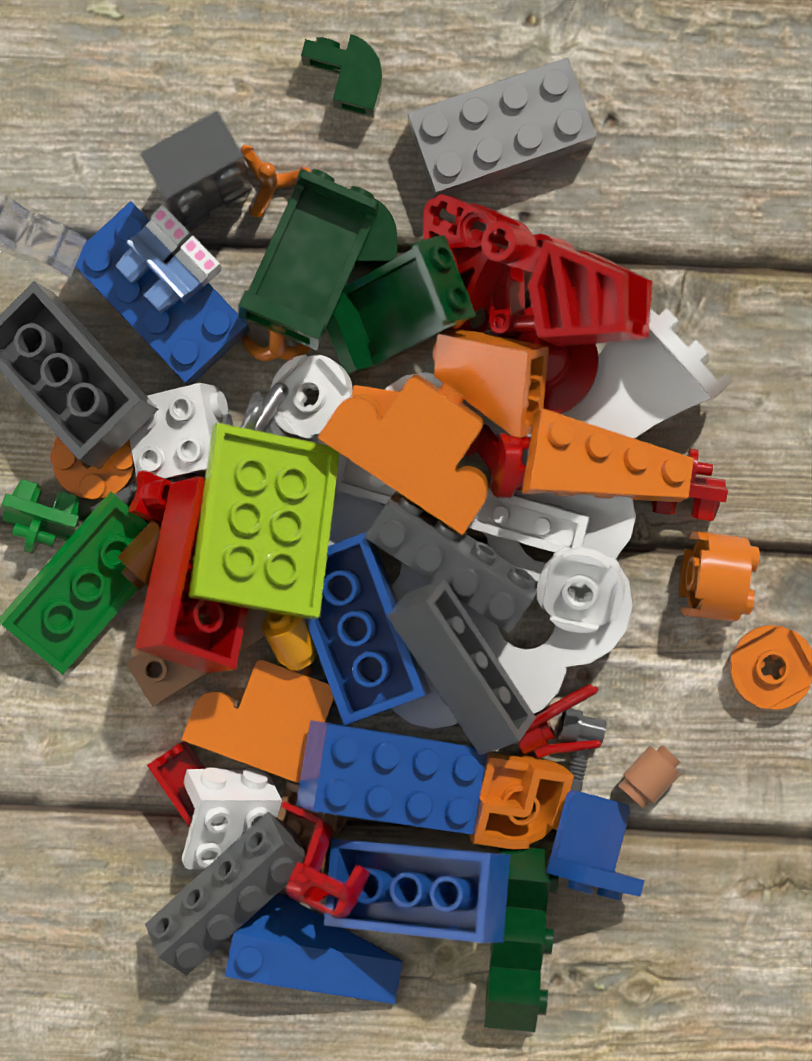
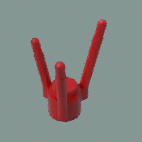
M587 684L535 713L536 719L518 742L522 752L527 754L535 751L537 758L540 759L550 754L600 748L602 746L600 740L551 745L548 740L555 738L549 720L595 695L598 692V688Z

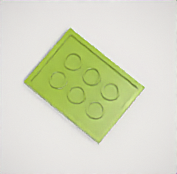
M221 423L213 425L189 597L312 620L319 618L340 453L332 447Z

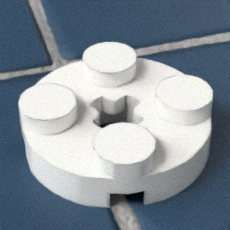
M301 355L294 357L279 369L273 379L271 388L276 383L282 382L288 386L289 390L287 397L277 409L273 418L286 432L309 441H319L320 439L317 437L336 408L346 398L352 396V382L348 373L341 365L326 356L314 355L308 357ZM309 388L314 391L319 389L318 401L314 405L309 404L305 407L304 403L308 399L305 395L306 390Z
M579 547L559 549L541 571L537 584V600L541 608L544 606L546 612L551 615L550 620L556 626L575 633L596 631L600 625L606 624L609 620L610 622L614 620L621 609L625 594V584L620 573L621 567L615 559L593 549ZM578 582L584 583L592 590V593H586L584 598L576 597V590L569 588V586L576 585Z

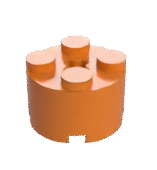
M693 531L689 539L696 540L693 550L685 549L680 571L679 597H687L688 607H681L682 614L684 616L732 622L738 621L742 614L750 615L754 607L755 598L754 591L749 589L751 572L757 571L760 558L759 548L750 546L749 540L746 537Z

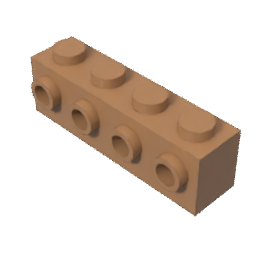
M248 608L239 654L266 638L261 627L269 611ZM135 648L130 650L134 658L126 662V665L152 706H157L208 674Z

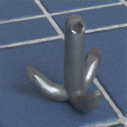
M282 382L276 383L262 403L255 402L249 406L240 427L262 432L287 397L288 386ZM225 414L221 424L234 426L231 414Z

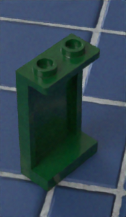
M300 169L296 186L249 290L244 291L239 302L238 317L318 350L378 215L380 203L374 199L373 194L357 186H351L349 189L335 183L332 176L323 171L313 169L309 172Z
M445 235L415 242L412 244L410 251L346 285L327 327V331L340 364L348 375L373 369L436 337L437 334L446 332L476 316Z

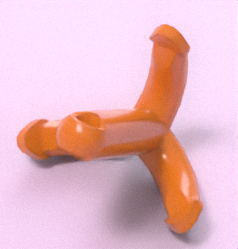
M243 145L240 151L244 156L245 162L261 183L253 206L249 209L250 215L262 217L275 190L296 185L300 169L310 172L309 168L301 167L291 172L276 174L273 164L263 163L252 146Z
M270 330L269 346L262 347L251 340L246 334L242 337L246 351L256 360L264 362L277 358L289 361L296 356L306 355L312 349L300 343L290 347L286 345V337Z

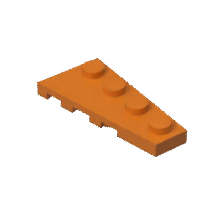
M542 408L534 413L522 494L547 492L555 493L556 496L583 494L595 495V498L620 496L630 497L631 500L682 502L689 498L694 458Z

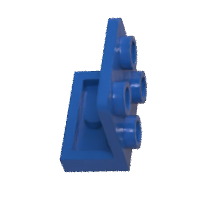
M576 790L569 791L565 798L546 873L569 879L567 888L592 894L595 886L598 887L597 895L621 901L623 893L641 897L645 880L615 872L630 814L629 806L625 803Z

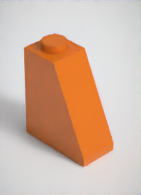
M460 328L439 333L433 348V360L435 362L434 377L461 393L465 397L464 400L510 435L520 438L531 434L534 413L542 409L544 405L549 346Z

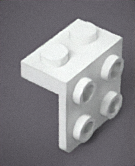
M196 383L147 395L159 410L130 438L136 477L138 472L144 470L164 479L202 470L206 471L212 426L216 423H222L223 416L228 414L227 401L219 386Z
M212 767L206 769H187L183 784L195 811L182 855V862L185 868L206 869L267 812H270L275 817L278 816L282 799L267 771L257 768H247L245 770Z

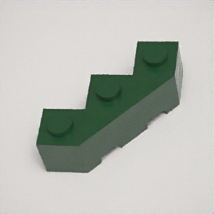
M500 848V854L510 855L503 942L490 943L484 1028L535 1032L538 1015L546 1016L548 990L540 989L543 955L552 954L554 935L553 929L546 928V910L549 893L557 894L559 876L546 873L552 850Z

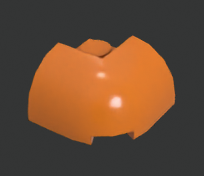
M487 752L474 834H469L472 843L507 849H529V844L541 840L553 828L557 830L565 798L571 790L574 779L572 772L545 758L538 759L536 755L519 752L517 757Z

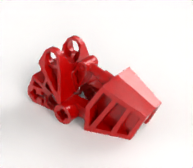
M443 194L428 200L423 212V240L445 235L465 289L469 294L474 312L481 309L485 311V321L479 328L474 329L471 327L469 319L450 330L461 327V329L485 334L493 330L496 333L514 337L519 336L522 332H535L538 338L556 346H581L649 338L652 280L597 254L583 250L577 252L566 240L541 233L533 235L524 223L489 207L473 203L469 204L458 198ZM446 209L448 213L455 215V223L445 221L439 216L440 211ZM479 220L487 224V228L485 231L475 229L473 224ZM528 288L533 315H525V291Z

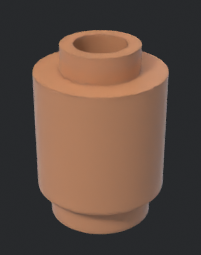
M649 745L623 773L622 776L625 779L618 786L644 809L649 802L654 804L681 775L676 769L681 762L663 745L657 751Z

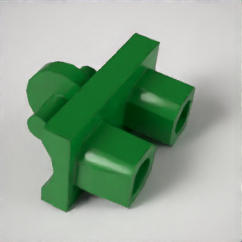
M21 479L12 495L5 493L1 508H4L2 520L15 524L12 535L26 539L24 552L33 554L38 543L53 547L56 537L67 541L79 528V497L66 492H58L52 508L38 504L42 495V487L37 483Z

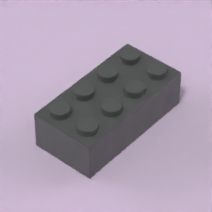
M218 110L140 152L153 182L169 211L183 226L188 225L189 229L198 227L212 217L209 212L222 205H225L226 208H231L248 198L247 191L253 189L244 156Z
M33 281L0 314V371L79 461L99 469L159 410L51 290Z

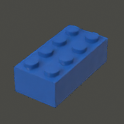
M130 201L80 247L69 260L187 386L192 385L250 331V328L209 283L185 304L179 299L173 306L160 313L144 296L160 279L149 269L132 284L116 268L124 253L130 249L126 242L134 235H137L150 221Z
M368 532L328 546L320 616L314 620L305 618L344 725L431 693L423 670L388 618V614L398 602L377 545L365 538Z
M310 720L296 806L315 812L474 834L487 753L480 755L474 746Z
M331 839L329 877L346 884L357 865L369 870L370 873L361 896L351 912L344 918H337L325 913V926L479 943L503 942L510 855L360 840ZM332 895L326 896V907L335 911L339 898Z

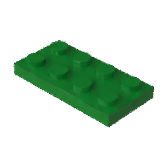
M111 491L2 613L0 624L63 675L138 590L121 573L126 566L118 556L149 523L142 517L130 513L129 506Z

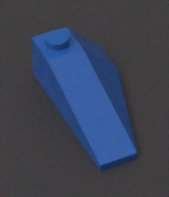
M277 893L233 933L225 977L272 986L395 1004L403 961L342 927L325 926V917L323 915L317 914L287 895Z

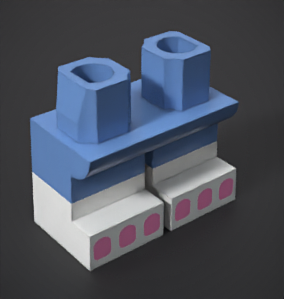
M163 205L150 217L151 220L145 227L126 242L130 249L124 253L116 265V268L132 284L149 269L160 279L144 294L145 298L160 313L173 306L179 299L185 304L222 271L220 263L193 235L191 236L190 232Z

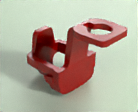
M483 424L463 457L470 456L477 451L492 472L490 488L496 498H512L515 491L523 490L526 465L522 464L521 459L523 450L529 449L531 437L523 436L519 438L508 436V434H500L498 440L491 428Z
M282 801L281 808L316 825L304 863L297 862L289 878L290 880L286 887L288 895L337 918L346 917L361 896V892L369 877V870L357 865L346 884L320 873L319 871L333 833L331 825L303 809ZM328 895L339 898L335 911L320 904V902Z

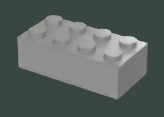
M568 57L408 112V126L434 198L440 194L452 196L593 147L597 137Z

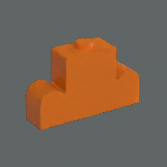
M418 374L408 379L384 416L380 415L381 410L378 403L372 397L364 394H355L346 398L336 408L317 437L462 535L483 506L489 492L488 480L480 469L472 466L459 468L457 465L481 430L484 419L462 404L465 397L457 390L445 383L438 388Z
M258 660L254 665L239 708L236 707L232 697L224 692L214 691L205 693L196 701L181 740L300 784L310 720L326 722L334 696L328 683L310 677L313 671L312 668L305 667L300 670H290L266 660Z

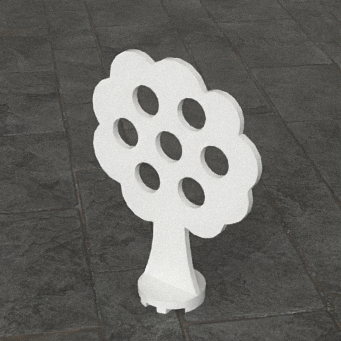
M667 308L659 316L651 309L649 338L607 342L599 356L597 377L591 390L578 405L561 415L636 439L655 425L707 400H713L732 381L727 374L717 381L704 366L709 362L708 352L697 340L689 347L685 345L677 336L681 331L679 322ZM418 373V375L438 388L443 384L432 373ZM415 374L400 378L386 387L385 390L400 392L408 379ZM466 400L462 401V404L484 419V424L491 428L498 439L500 434L512 436ZM321 440L316 441L318 444L327 445ZM529 449L523 450L521 462L524 465H527ZM335 490L328 546L368 532L385 505ZM523 490L515 491L514 495L589 515L590 520L582 548L596 550L616 560L631 539L636 513L634 500H631L630 497L595 498V495L583 494L556 496L555 493L547 492L522 494ZM483 532L487 538L488 546L497 555L512 565L524 569L535 580H539L541 571L546 563L536 561L526 554L520 542ZM402 562L400 575L392 585L397 602H399L406 593L433 582ZM622 568L620 573L625 584V594L619 614L611 622L609 620L606 624L600 625L598 630L590 633L570 632L555 625L553 634L547 642L537 648L522 649L514 647L504 639L498 625L460 601L533 714L541 711L559 693L567 672L566 667L592 663L612 651L627 631L633 602L630 583ZM578 582L576 585L569 586V588L576 590V597L584 598L586 593H592V590L584 583ZM425 672L424 675L431 693L392 708L393 711L409 723L430 729L453 726L458 723Z

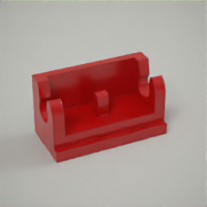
M182 741L150 762L147 767L190 828L195 808L183 784L187 769L206 768L189 743Z

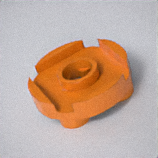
M58 436L54 441L50 454L54 474L59 483L68 492L83 499H104L111 491L115 494L129 485L135 473L130 439L99 469L93 466L87 469L84 462L79 461Z
M765 625L754 628L738 640L735 648L729 655V674L735 690L745 701L757 708L780 710L791 707L802 700L811 687L812 649L804 637L786 627ZM767 656H770L772 660L781 659L783 662V666L778 669L780 677L774 679L771 675L764 676L761 672V668L765 666L763 659Z

